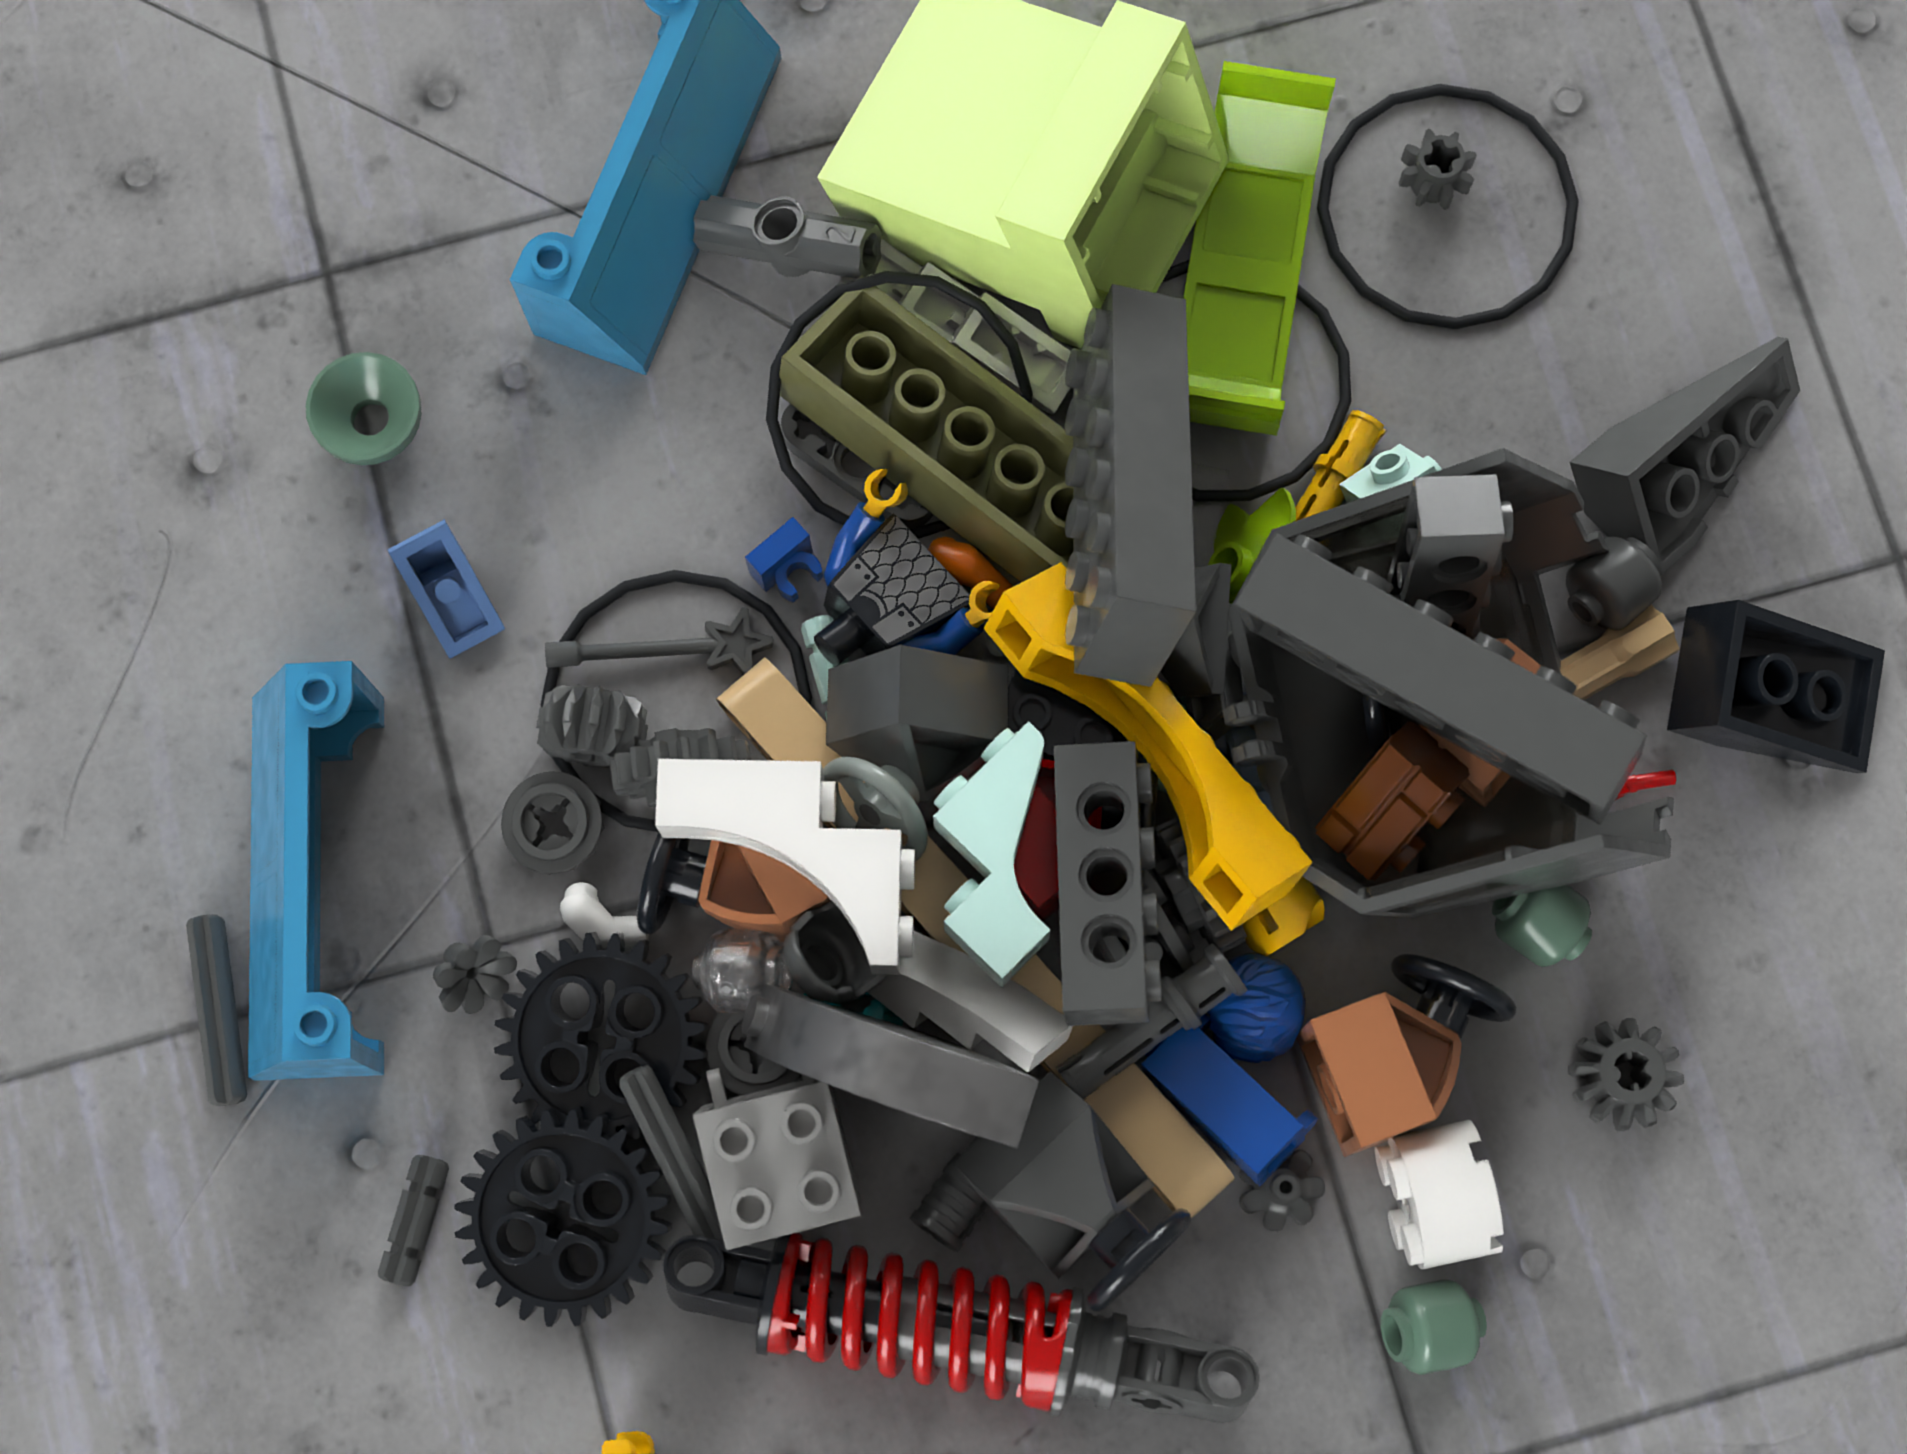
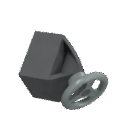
M898 645L828 669L826 745L841 756L830 761L823 768L824 781L836 782L835 822H832L837 829H884L886 827L892 830H901V833L908 835L907 843L902 846V849H915V862L919 860L926 850L928 834L925 820L917 805L939 795L958 776L962 775L964 778H967L986 763L981 758L983 751L1001 732L1007 729L1009 666ZM839 782L854 801V809L859 817L857 822L842 802L838 788Z

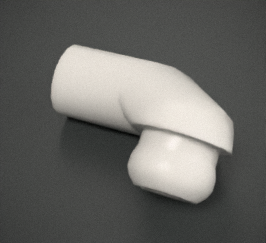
M584 882L574 883L565 891L564 899L560 903L563 921L582 941H584L585 934L590 932L597 933L602 949L607 948L612 934L617 932L624 934L625 948H633L640 940L645 939L649 941V934L641 932L638 928L637 916H612L599 902L597 897L598 890L593 885Z

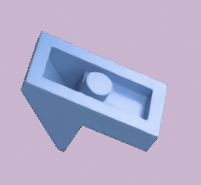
M445 519L387 549L449 659L505 630L503 622Z

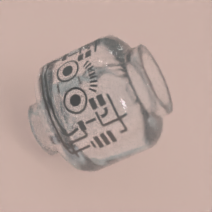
M717 930L708 938L703 951H699L695 955L692 965V977L695 987L698 990H702L706 1002L714 1011L719 1013H745L751 998L754 995L761 996L765 983L791 991L793 979L786 964L783 953L784 946H782L780 939L775 934L757 930Z

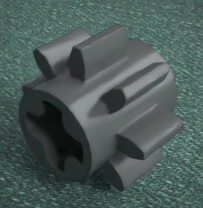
M1427 129L1421 148L1406 144L1401 161L1409 167L1402 171L1398 184L1399 187L1411 186L1413 193L1417 196V206L1420 207L1425 202H1439L1445 210L1451 204L1454 190L1461 194L1469 193L1474 178L1466 171L1472 168L1477 155L1476 152L1472 151L1464 152L1462 145L1458 142L1459 133L1454 132L1450 136H1435L1431 129Z

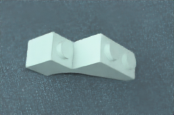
M1029 721L1016 734L1009 728L1001 732L981 755L986 764L969 781L962 775L955 778L934 801V805L939 809L933 816L934 829L986 878L980 885L972 878L969 879L946 902L944 908L950 915L943 921L944 932L1001 987L1043 947L1050 937V929L1034 914L1024 900L1014 873V862L1042 764L1044 740L1041 733Z

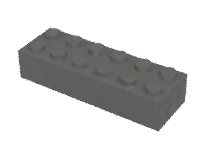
M1112 284L1101 309L1095 307L1091 309L1085 327L1084 344L1081 350H1072L1065 372L1066 386L1073 387V399L1070 402L1065 421L1066 435L1073 436V449L1067 461L1065 483L1067 486L1074 487V499L1070 503L1065 524L1066 537L1074 538V551L1070 556L1065 577L1066 590L1074 591V605L1067 619L1065 640L1067 645L1074 646L1075 674L1151 687L1196 612L1186 299Z
M1276 533L1235 602L1248 630L1601 825L1642 755L1647 735L1636 729L1640 722L1636 716L1605 700H1602L1599 707L1596 708L1574 696L1573 693L1577 686L1566 677L1549 668L1540 666L1537 673L1534 674L1511 661L1515 652L1491 636L1478 633L1475 640H1472L1453 630L1450 626L1454 619L1443 610L1426 601L1418 599L1414 607L1390 595L1393 585L1372 571L1363 567H1357L1354 574H1351L1330 562L1334 554L1317 541L1298 534L1295 541L1292 542Z

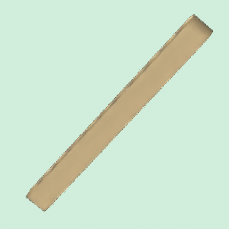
M765 657L716 698V701L727 716L767 761L821 762L822 768H824L830 761L841 757L826 745L827 723L785 676ZM839 782L838 788L842 802L857 822L859 817L854 809V801ZM823 822L827 828L837 829L832 822ZM901 833L902 846L907 843L908 835ZM928 836L926 850L922 857L915 862L914 890H901V910L906 916H913L914 925L923 935L967 954L944 932L943 921L950 915L944 908V905L968 879ZM1035 954L1011 980L1020 984L1063 1014L1062 983ZM1100 1025L1073 1026L1068 1041L1039 1064L1047 1073L1052 1072L1068 1086L1056 1069V1066L1080 1052L1106 1031ZM1135 1063L1109 1079L1084 1100L1093 1108L1155 1186L1152 1190L1172 1212L1180 1208L1186 1209L1192 1219L1235 1180L1234 1175L1221 1158Z

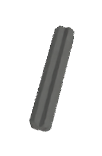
M201 915L189 919L186 928L208 1100L212 1105L229 1106L245 1101L247 1089L224 919L218 915Z
M644 1065L629 1071L620 1078V1089L693 1235H701L724 1241L710 1184L653 1069L648 1065Z

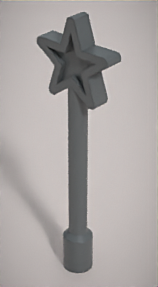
M744 607L740 610L731 626L712 621L705 622V631L711 638L581 645L578 641L546 642V667L579 666L583 661L712 653L707 660L709 670L733 663L744 675L753 667L752 655L773 648L774 639L773 636L750 631L749 609Z

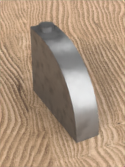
M768 983L764 984L761 996L754 995L751 998L743 1017L742 1033L747 1035L744 1046L770 1061L881 1104L1018 1148L1039 1080L973 1050H968L957 1043L828 1002L811 999L806 995Z

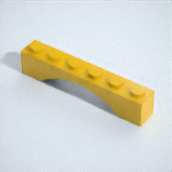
M1062 562L1004 591L983 629L1023 678L1054 688L1088 706L1116 727L1129 742L1135 741L1136 749L1144 756L1148 763H1151V768L1163 783L1179 817L1187 848L1189 880L1232 931L1285 897L1313 862L1301 849L1297 839L1285 830L1259 799L1252 785L1243 780L1217 749L1210 735L1197 725L1176 700L1169 686L1158 677L1152 686L1148 687L1074 673V646L1067 645L1065 640L1067 619L1074 605V591L1066 590L1065 577L1067 568Z

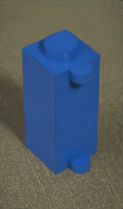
M1204 1014L1201 1016L1202 1025L1195 1030L1191 1028L1188 1031L1182 1027L1171 1036H1168L1145 1054L1148 1058L1141 1065L1144 1074L1156 1088L1260 1187L1305 1141V1135L1314 1127L1318 1118L1309 1109L1304 1111L1297 1119L1204 1033L1211 1023L1210 1017Z

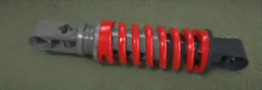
M798 1232L778 1237L772 1251L749 1246L726 1250L724 1241L701 1235H688L678 1239L669 1247L663 1261L667 1292L673 1303L688 1312H696L756 1325V1354L767 1356L769 1353L786 1356L793 1350L807 1352V1356L813 1362L821 1364L832 1356L841 1336L842 1362L849 1370L858 1371L867 1363L876 1343L877 1368L884 1377H896L902 1371L905 1362L911 1361L913 1377L920 1385L928 1386L932 1384L937 1378L940 1369L945 1368L948 1369L949 1386L955 1392L964 1393L972 1386L976 1375L983 1376L985 1394L990 1399L996 1401L1004 1398L1011 1383L1018 1384L1016 1397H1020L1027 1407L1048 1411L1049 1415L1055 1417L1060 1416L1069 1397L1077 1398L1079 1396L1085 1400L1093 1399L1096 1408L1106 1410L1110 1409L1115 1400L1147 1411L1177 1413L1216 1423H1227L1236 1420L1245 1412L1259 1386L1258 1367L1253 1358L1244 1350L1234 1346H1224L1191 1339L1182 1334L1164 1329L1128 1326L1127 1315L1113 1312L1112 1317L1109 1318L1099 1314L1095 1316L1093 1313L1086 1312L1082 1288H1066L1059 1294L1051 1292L1049 1303L1045 1305V1292L1040 1283L1031 1281L1025 1284L1018 1299L1010 1298L1008 1279L1000 1274H995L987 1280L983 1292L974 1290L975 1279L973 1272L966 1267L957 1268L952 1273L948 1285L939 1283L938 1265L933 1260L926 1259L921 1261L913 1277L903 1276V1258L899 1253L894 1252L887 1253L883 1257L876 1279L873 1280L867 1278L869 1256L864 1246H852L847 1252L841 1273L831 1271L832 1242L822 1237L815 1242H809L804 1240L803 1236ZM691 1262L705 1263L714 1271L711 1278L700 1286H687L677 1279V1275L683 1266ZM1157 1360L1161 1362L1158 1382L1155 1380ZM1216 1371L1232 1374L1240 1384L1241 1395L1231 1399L1216 1395L1209 1386L1207 1376Z

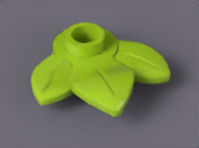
M1284 488L1278 489L1251 515H1248L1240 507L1229 504L1219 521L1213 537L1214 553L1208 565L1217 563L1231 564L1229 604H1233L1271 530L1296 520L1294 501L1290 492Z

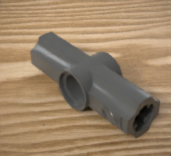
M711 195L706 201L700 200L693 217L695 224L693 240L700 251L771 263L779 274L786 277H798L812 270L858 279L861 275L867 277L870 274H875L882 257V233L876 223L807 212L803 210L796 200L789 197H775L760 204Z

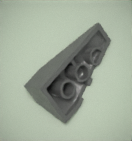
M1777 337L1612 426L1570 461L1577 490L1584 501V513L1607 537H1621L1624 539L1633 537L1642 541L1659 559L1662 567L1661 575L1698 543L1708 528L1702 519L1717 496L1728 498L1739 481L1733 473L1750 448L1763 447L1800 392L1788 338Z

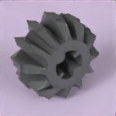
M580 684L574 687L561 685L545 693L543 708L539 709L536 726L539 729L537 743L547 754L553 757H560L565 762H576L584 766L595 765L608 768L610 760L615 759V754L630 752V747L640 746V741L646 740L648 725H645L647 710L638 699L624 696L621 691L605 690L600 686L593 688Z
M1626 1018L1621 1021L1618 1033L1609 1022L1604 1021L1595 1026L1597 1042L1586 1037L1578 1040L1575 1048L1588 1062L1580 1061L1570 1064L1568 1066V1074L1575 1078L1586 1079L1587 1085L1575 1090L1572 1096L1576 1102L1587 1100L1593 1096L1597 1102L1590 1112L1589 1117L1592 1121L1596 1123L1603 1121L1612 1111L1613 1124L1617 1131L1629 1130L1634 1117L1639 1124L1647 1128L1657 1123L1655 1108L1665 1112L1674 1109L1677 1102L1664 1087L1680 1086L1684 1083L1685 1077L1677 1071L1666 1070L1665 1064L1679 1057V1050L1676 1047H1669L1659 1052L1655 1048L1661 1039V1029L1656 1026L1651 1027L1639 1039L1636 1019ZM1628 1061L1633 1066L1630 1077L1636 1083L1623 1088L1617 1083L1621 1077V1072L1615 1066Z

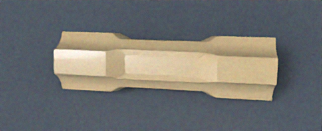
M1651 604L1624 629H1607L1598 640L1561 660L1560 671L1562 676L1577 686L1573 695L1585 700L1622 678L1635 677L1674 655L1680 648L1671 624L1665 615L1656 610Z

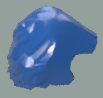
M1244 953L1227 961L1248 991L1240 997L1233 993L1207 1013L1211 1020L1209 1028L1213 1031L1215 1043L1232 1059L1251 1063L1270 1062L1276 1056L1283 1055L1293 1047L1294 1041L1304 1022L1306 1008L1305 992L1297 975L1279 959L1259 953Z

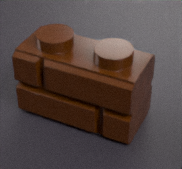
M1408 721L1386 741L1316 825V834L1337 853H1344L1346 861L1367 880L1375 881L1390 866L1401 873L1427 845L1418 834L1428 822L1439 830L1465 801L1456 790L1470 775L1469 768L1446 748L1441 749L1438 747V741L1416 722Z

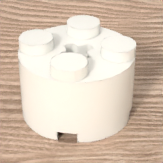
M1470 1120L1400 1134L1388 1139V1145L1375 1147L1376 1163L1381 1181L1384 1186L1391 1185L1398 1209L1388 1211L1393 1241L1397 1250L1404 1249L1410 1266L1417 1264L1420 1269H1427L1496 1254L1503 1250V1246L1495 1238V1236L1504 1234L1501 1208L1493 1173L1488 1160L1479 1161L1473 1158L1469 1144L1479 1142L1481 1138Z

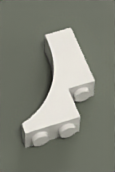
M658 759L655 826L662 838L704 839L740 845L766 854L788 865L809 879L839 908L855 931L865 951L872 974L899 975L900 957H913V916H901V890H914L915 849H902L901 830L823 828V822H835L836 782L824 781L822 764L818 761Z

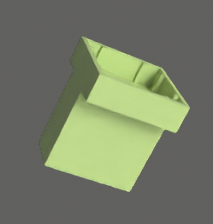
M920 0L817 178L840 217L876 223L881 230L884 241L919 265L924 266L927 262H930L948 276L1039 309L1055 340L1081 349L1084 344L1085 327L1089 313L1094 307L1101 309L1112 284L1153 293L1158 291L1226 167L1229 157L1186 22L1118 0L1102 27L1020 0Z

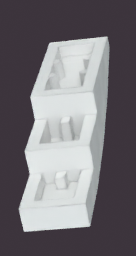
M881 239L882 257L875 274L883 271L939 276L978 297L930 262H927L922 267ZM841 276L836 286L857 279ZM885 283L877 286L1021 396L1008 348L977 310L934 287ZM984 292L978 298L986 302L1018 342L1033 392L1032 405L1051 415L1054 414L1071 388L1065 384V372L1071 351Z
M913 931V957H900L899 975H886L881 983L868 991L871 996L913 1029L929 1018L968 1050H971L985 1039L1027 1073L1068 1041L1073 1026H1067L1063 1014L1020 984L1010 979L1001 987L969 955L916 931Z

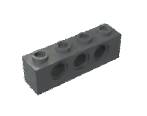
M1497 474L1414 477L1387 581L1393 585L1390 595L1411 607H1414L1418 599L1438 607L1454 619L1450 627L1470 639H1475L1478 633H1480V609L1489 607L1491 576H1499L1501 572L1502 542H1510L1513 535L1512 506L1510 501H1500Z
M1135 741L1054 746L1063 1014L1067 1026L1148 1023L1149 1002L1162 1001L1160 961L1147 960L1146 935L1159 934L1157 894H1144L1143 869L1156 868L1154 828H1141L1140 804L1153 803L1151 763H1138ZM1112 806L1119 809L1124 816L1115 827L1101 830L1094 828L1088 823L1091 813L1099 807ZM1103 871H1117L1125 876L1127 879L1125 886L1114 895L1102 896L1090 888L1093 878ZM1117 936L1127 941L1130 947L1125 957L1114 963H1104L1097 960L1092 955V951L1096 943L1104 937Z

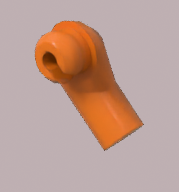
M939 537L929 545L928 550L960 585L973 589L983 581H992L1000 584V587L987 597L986 603L991 608H995L1004 591L1013 587L974 546L958 542L950 537Z

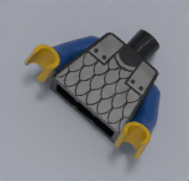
M878 469L867 477L864 492L868 501L867 503L859 502L837 534L824 571L827 592L823 606L834 621L814 636V641L822 655L836 666L859 648L867 656L898 645L956 655L983 632V623L992 614L986 608L987 597L1000 587L998 583L983 581L977 584L969 594L894 513L885 520L882 514L884 509L900 505L906 500L908 495L907 484L900 483L890 499L885 500L881 497L878 487L880 481L886 476L888 469Z

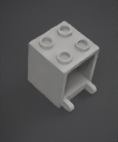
M720 1068L706 1071L713 1103L702 1105L693 1114V1119L726 1250L861 1216V1197L832 1085L802 1074V1080L728 1099Z

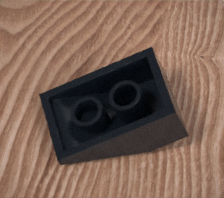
M1741 600L1687 607L1667 730L1715 746L1852 773H1867L1885 650Z

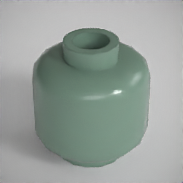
M1569 885L1502 898L1493 902L1491 910L1492 914L1496 917L1495 931L1497 937L1538 966L1548 967L1558 963L1563 958L1568 961L1574 960L1585 950L1592 937V929L1588 927L1591 915L1589 901Z
M1447 1279L1403 1287L1394 1293L1388 1308L1383 1311L1381 1316V1333L1388 1354L1394 1361L1401 1362L1409 1371L1419 1375L1462 1367L1473 1361L1480 1347V1338L1485 1336L1487 1329L1486 1316L1480 1302L1476 1298H1470L1467 1291L1460 1284Z

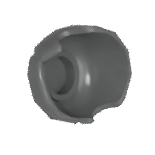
M832 901L807 911L790 926V933L785 937L784 957L791 978L809 998L836 1005L848 1003L866 994L886 977L884 974H872L865 951L855 931Z

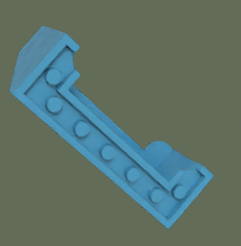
M644 0L648 8L661 18L662 24L657 33L659 41L574 236L571 237L558 232H547L534 237L524 247L510 278L533 335L647 375L699 253V248L693 240L695 232L693 217L700 200L706 201L711 195L723 196L782 58L780 46L740 0Z
M352 661L285 664L252 697L248 1078L254 1081L384 1075V1042L369 1039L359 1034L352 1025V1012L348 1010L346 1005L337 997L320 992L321 762L353 760L352 745L357 737L369 728H384V697Z

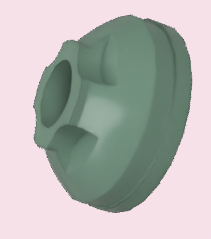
M370 352L352 353L340 357L327 365L314 379L306 400V419L311 433L320 446L337 459L362 466L379 464L401 453L416 435L422 416L420 395L416 383L408 371L397 361L382 354ZM375 404L388 410V423L378 434L363 435L355 430V416L361 408Z

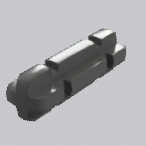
M415 1155L413 1157L406 1180L411 1181L408 1191L404 1189L402 1191L387 1240L392 1242L390 1252L384 1251L378 1269V1276L382 1280L402 1286H411L415 1282L421 1260H417L416 1257L419 1250H425L440 1199L435 1198L437 1189L443 1190L449 1171V1166L445 1161L426 1155Z

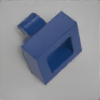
M794 517L745 556L749 574L765 592L777 584L781 596L793 603L799 598L797 590L788 581L789 575L794 570H807L817 582L824 578L819 560L812 555L810 535Z

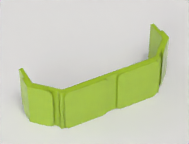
M1228 61L1223 62L1214 113L1229 161L1196 219L1183 299H1186L1190 422L1277 436L1285 407V401L1281 400L1282 385L1313 187L1336 78Z

